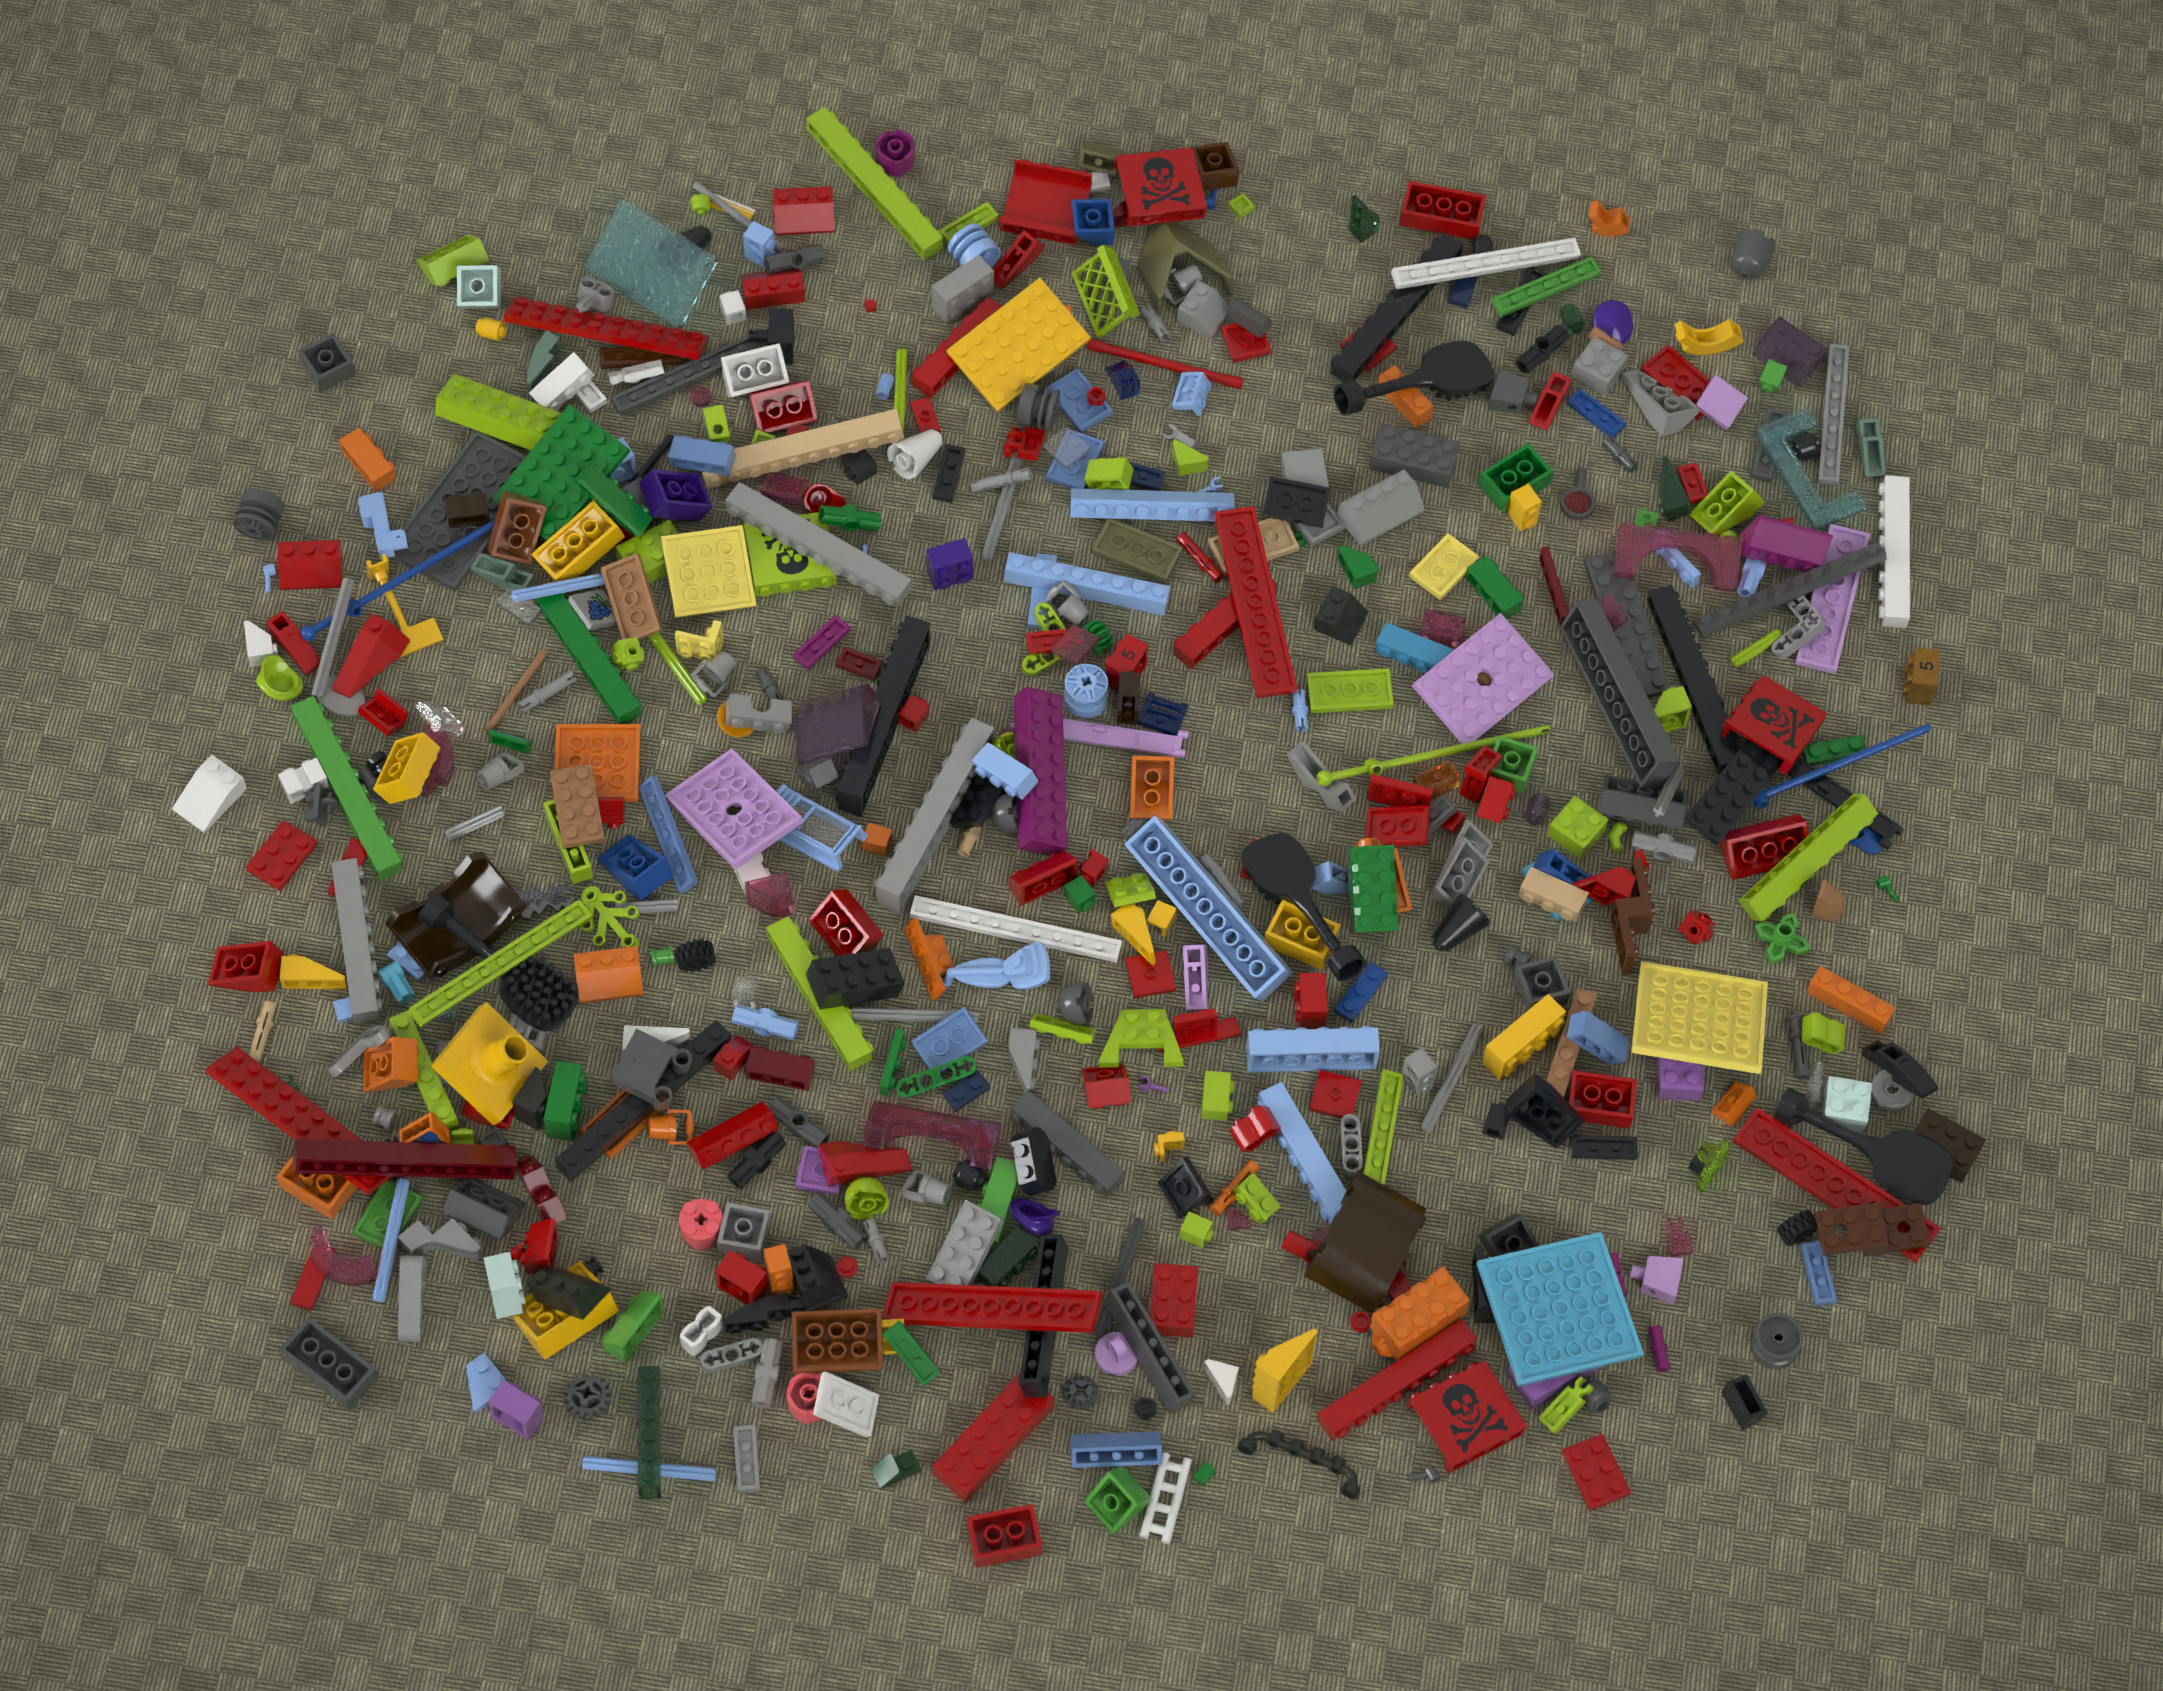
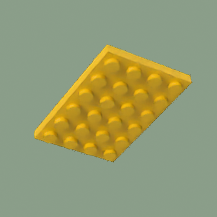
M1038 278L947 349L946 353L998 413L1022 394L1025 383L1035 384L1089 342L1091 337L1044 281Z

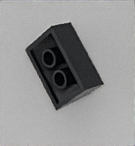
M806 1244L787 1250L792 1267L793 1282L806 1311L848 1298V1293L829 1253Z

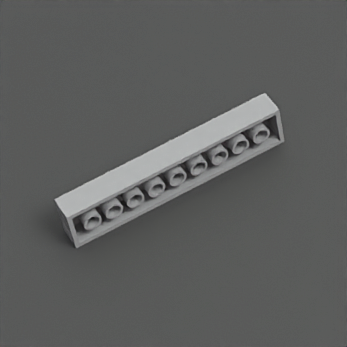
M972 717L968 724L965 723L963 725L960 739L954 741L951 755L945 757L942 763V771L940 774L937 773L932 782L933 787L930 791H926L923 797L924 803L921 808L917 807L915 810L912 824L906 826L903 840L897 842L894 856L888 858L884 867L885 872L883 875H879L875 882L877 905L896 914H901L951 825L950 821L955 810L958 809L964 794L968 791L973 778L977 775L975 772L976 767L971 760L987 743L991 744L994 740V727Z

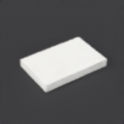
M823 1372L821 1373L813 1415L867 1438L872 1435L879 1394L831 1373Z

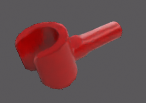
M518 1243L517 1247H511L510 1255L512 1260H521V1254L524 1251L521 1243Z

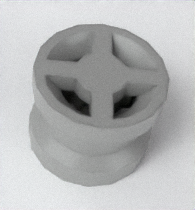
M379 1105L374 1114L372 1124L376 1127L383 1126L385 1130L391 1131L396 1122L398 1112L393 1109L387 1110L385 1106Z

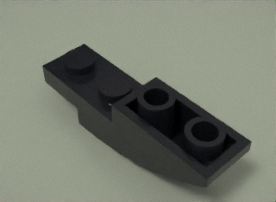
M1876 1040L1862 1049L1863 1057L1890 1072L1893 1082L1921 1099L1938 1090V1085L1927 1071L1910 1054L1895 1043L1891 1042L1886 1045Z
M788 1292L763 1297L739 1308L723 1320L724 1331L730 1334H738L744 1330L762 1331L765 1328H769L768 1319L775 1321L784 1320L786 1317H792V1312L806 1311L801 1299L788 1301Z

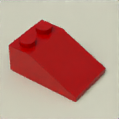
M271 941L217 947L208 985L256 993L275 991L281 969V958L284 956V952Z

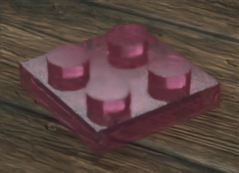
M768 473L761 489V494L772 501L780 500L786 501L788 504H801L808 487V479Z

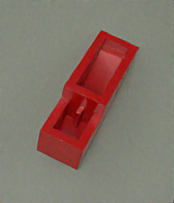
M1555 371L1552 372L1528 424L1545 431L1548 430L1572 384L1571 378Z

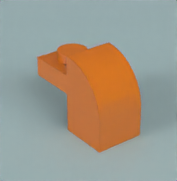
M1599 200L1591 201L1589 218L1592 221V231L1594 233L1610 237L1629 233L1630 216L1622 207L1606 210Z

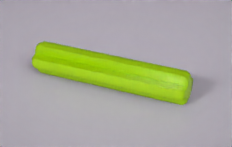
M1774 629L1731 657L1730 663L1734 668L1740 667L1771 647L1782 636V633L1779 629Z

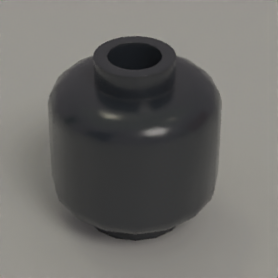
M1805 432L1792 439V447L1789 449L1794 459L1799 458L1800 461L1806 462L1819 454L1821 445L1815 434L1811 435L1809 432Z
M965 1159L963 1162H958L952 1177L955 1178L956 1185L973 1191L977 1186L982 1187L986 1175L983 1174L984 1167L982 1165Z

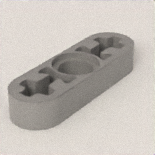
M750 1338L708 1350L701 1355V1367L707 1373H714L759 1360L763 1344L757 1338ZM754 1345L755 1348H758L757 1353L753 1354L752 1351H749L750 1346ZM740 1348L744 1349L745 1357H742V1351ZM729 1351H736L738 1358L730 1361L726 1358V1354ZM719 1354H722V1360L724 1363L720 1362ZM707 1358L715 1360L714 1365L710 1366L707 1363Z

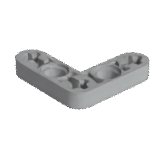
M1804 595L1785 602L1800 622L1772 644V652L1778 659L1789 657L1825 628L1826 623L1822 616ZM1793 600H1798L1799 604L1796 605ZM1810 609L1806 615H1800L1803 610ZM1812 619L1817 623L1816 625L1811 623ZM1798 633H1803L1801 638L1794 639Z
M384 1025L368 1028L327 1067V1071L333 1077L338 1076L367 1048L380 1046L392 1033Z

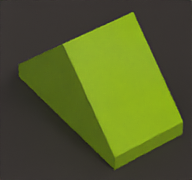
M1176 439L1173 440L1172 455L1178 476L1204 472L1208 469L1209 457Z

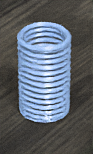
M888 373L881 375L876 390L878 398L887 399L889 397L894 382L892 375Z

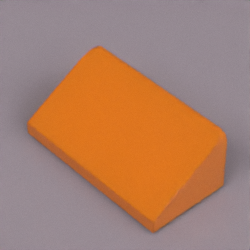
M1735 1081L1711 1111L1712 1114L1729 1126L1734 1127L1757 1097L1753 1087Z

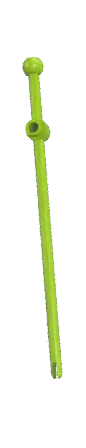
M1544 725L1500 736L1520 740L1550 733L1551 730L1549 728L1551 727ZM1498 736L1381 762L1374 758L1367 759L1363 766L1331 773L1327 770H1322L1317 774V782L1320 786H1328L1334 780L1367 773L1370 776L1371 774L1381 775L1384 769L1479 749L1484 745L1487 747L1495 745Z

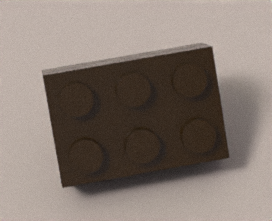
M1929 1108L1914 1133L1939 1143L1951 1153L1954 1161L1951 1178L1960 1183H1963L1986 1141L1985 1138Z

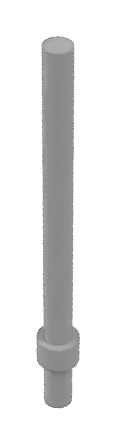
M696 181L693 184L694 189L701 194H707L710 197V201L746 228H749L752 224V221L701 183ZM774 236L775 249L781 253L785 250V246L778 242Z

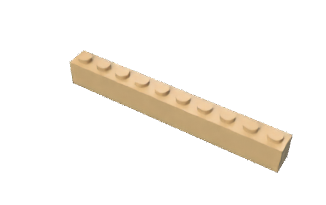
M893 409L735 448L736 458L730 476L707 472L702 473L707 488L719 487L721 484L729 482H739L742 479L759 477L762 474L775 473L790 467L796 468L810 462L816 463L826 458H836L843 454L856 453L863 449L876 448L887 443H896L905 438L898 410Z

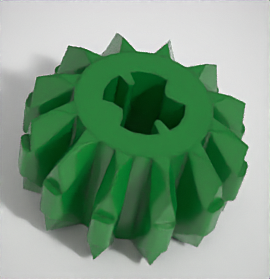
M1096 619L1083 626L1082 634L1084 640L1095 655L1105 654L1114 647L1112 634L1102 620Z

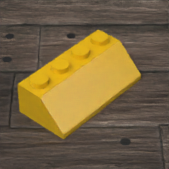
M592 501L531 555L554 582L578 578L625 536L616 523Z

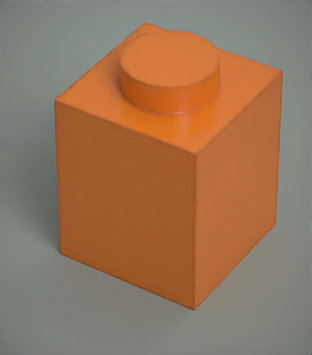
M868 822L866 830L863 829V831L868 833L869 836L864 842L861 841L862 850L886 857L893 840V829Z

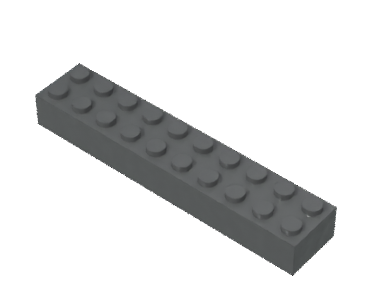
M1598 600L1576 601L1561 624L1560 629L1641 789L1662 787L1679 764L1678 755Z

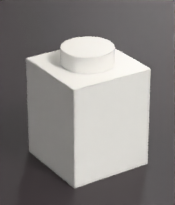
M739 290L728 291L719 295L720 307L727 325L746 320V309Z

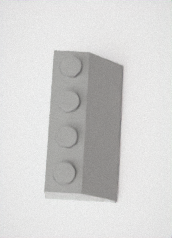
M1402 470L1341 502L1336 517L1362 546L1418 516L1425 509L1416 482L1405 470Z

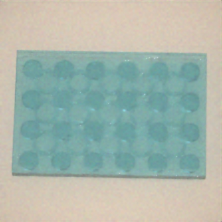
M621 198L584 268L671 325L681 328L719 259L631 202Z

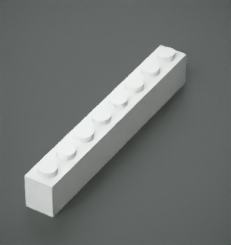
M1885 475L1884 481L1879 484L1878 494L1882 495V500L1879 501L1878 512L1882 513V518H1879L1878 529L1882 530V535L1879 536L1878 544L1887 555L1886 560L1878 563L1882 565V571H1879L1878 582L1882 583V588L1879 589L1878 595L1879 601H1882V606L1879 607L1878 617L1882 619V627L1907 628L1910 620L1909 477Z

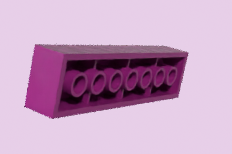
M1027 686L1014 695L1015 760L1031 769L1039 782L1023 800L1017 797L1018 849L1050 856L1056 852L1061 853L1068 848L1062 695Z

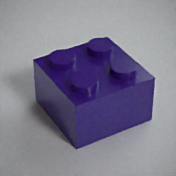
M965 538L926 549V570L934 590L946 589L951 585L966 583L973 579V556Z

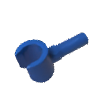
M1218 189L1212 190L1210 198H1205L1208 210L1215 209Z

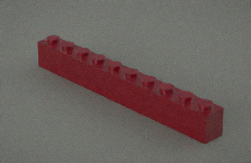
M295 1139L293 1149L295 1174L514 1180L517 1169L515 1146Z

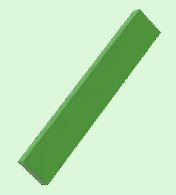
M1591 256L1492 298L1491 302L1499 316L1503 317L1598 277L1602 272Z

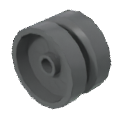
M1768 1314L1760 1320L1752 1336L1751 1350L1753 1356L1760 1364L1767 1368L1778 1370L1788 1367L1794 1363L1803 1345L1804 1334L1801 1325L1787 1314Z

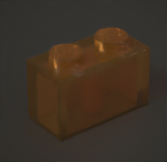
M1450 759L1414 775L1412 784L1433 788L1432 800L1458 788L1461 775Z

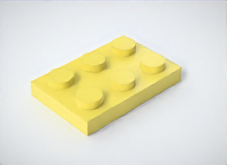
M1448 533L1409 573V578L1441 600L1466 575L1467 567L1479 561L1480 556Z

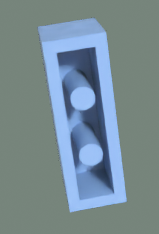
M987 743L971 760L976 767L975 772L980 777L985 778L986 776L994 786L998 788L1000 786L1003 787L1006 793L1012 797L1017 796L1023 800L1039 782L1031 769L990 743Z

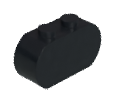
M1039 1127L1015 1133L1011 1139V1146L1020 1188L1028 1196H1035L1053 1190L1057 1179L1048 1136Z

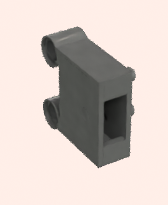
M636 1028L610 1077V1084L651 1103L656 1110L665 1111L671 1105L672 1091L666 1086H657L669 1063H671L672 1069L676 1073L684 1074L688 1072L691 1067L692 1055L686 1049H677ZM678 1058H684L686 1059L687 1063L685 1065H680L677 1063L676 1060ZM665 1095L668 1100L660 1102L656 1097Z

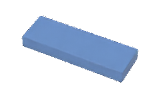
M1820 1241L1801 1243L1800 1249L1814 1305L1836 1304L1837 1297L1827 1257L1822 1256Z

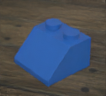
M1111 199L1072 200L1075 235L1092 246L1112 245L1115 231Z

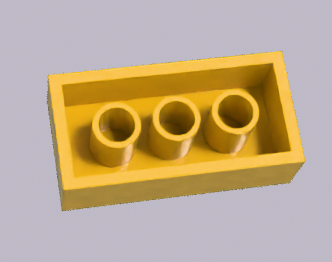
M1547 994L1486 1045L1482 1064L1499 1081L1505 1076L1509 1078L1516 1071L1518 1065L1526 1064L1536 1050L1540 1052L1547 1045L1548 1040L1551 1038L1555 1039L1562 1033L1566 1011Z

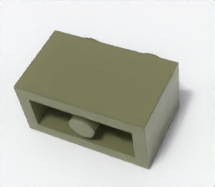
M1086 141L1081 148L1078 167L1116 176L1119 171L1114 169L1115 158L1123 154L1124 150Z

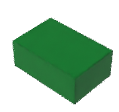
M1205 1462L1193 1475V1479L1203 1487L1216 1473V1469Z

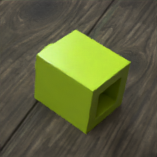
M1188 1212L1180 1229L1179 1238L1204 1248L1206 1242L1210 1243L1215 1232L1212 1230L1213 1221Z

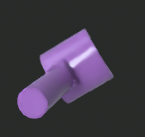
M1148 1076L1140 1077L1142 1082L1147 1083L1146 1085L1138 1084L1142 1092H1148L1152 1089L1168 1093V1087L1151 1083Z

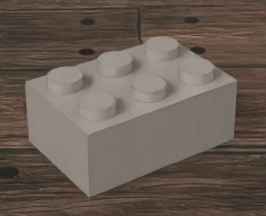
M978 255L932 285L933 310L947 324L951 320L959 318L966 310L973 309L977 303L994 293V270Z

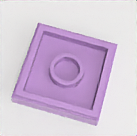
M1714 375L1695 405L1702 414L1727 430L1748 397L1717 375Z

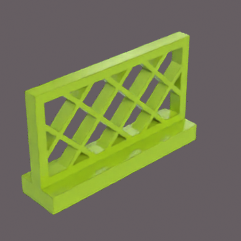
M1105 245L1097 248L1098 253L1071 272L1095 334L1099 338L1128 317L1135 318L1140 314L1115 250ZM1101 259L1100 270H1094L1096 262ZM1084 271H1088L1085 282L1081 281L1079 275ZM1093 273H1098L1096 283L1091 284L1090 281ZM1104 275L1108 277L1106 287L1100 286ZM1089 286L1094 287L1091 298L1087 297ZM1099 289L1105 290L1102 300L1096 299ZM1110 291H1113L1115 294L1112 303L1107 302ZM1095 302L1100 303L1097 314L1093 312ZM1106 305L1111 306L1108 316L1103 315ZM1116 307H1119L1122 314L1117 318H1113ZM1101 318L1107 319L1105 327L1100 330Z

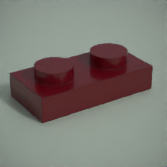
M847 647L843 648L836 662L837 668L875 681L882 666V660Z

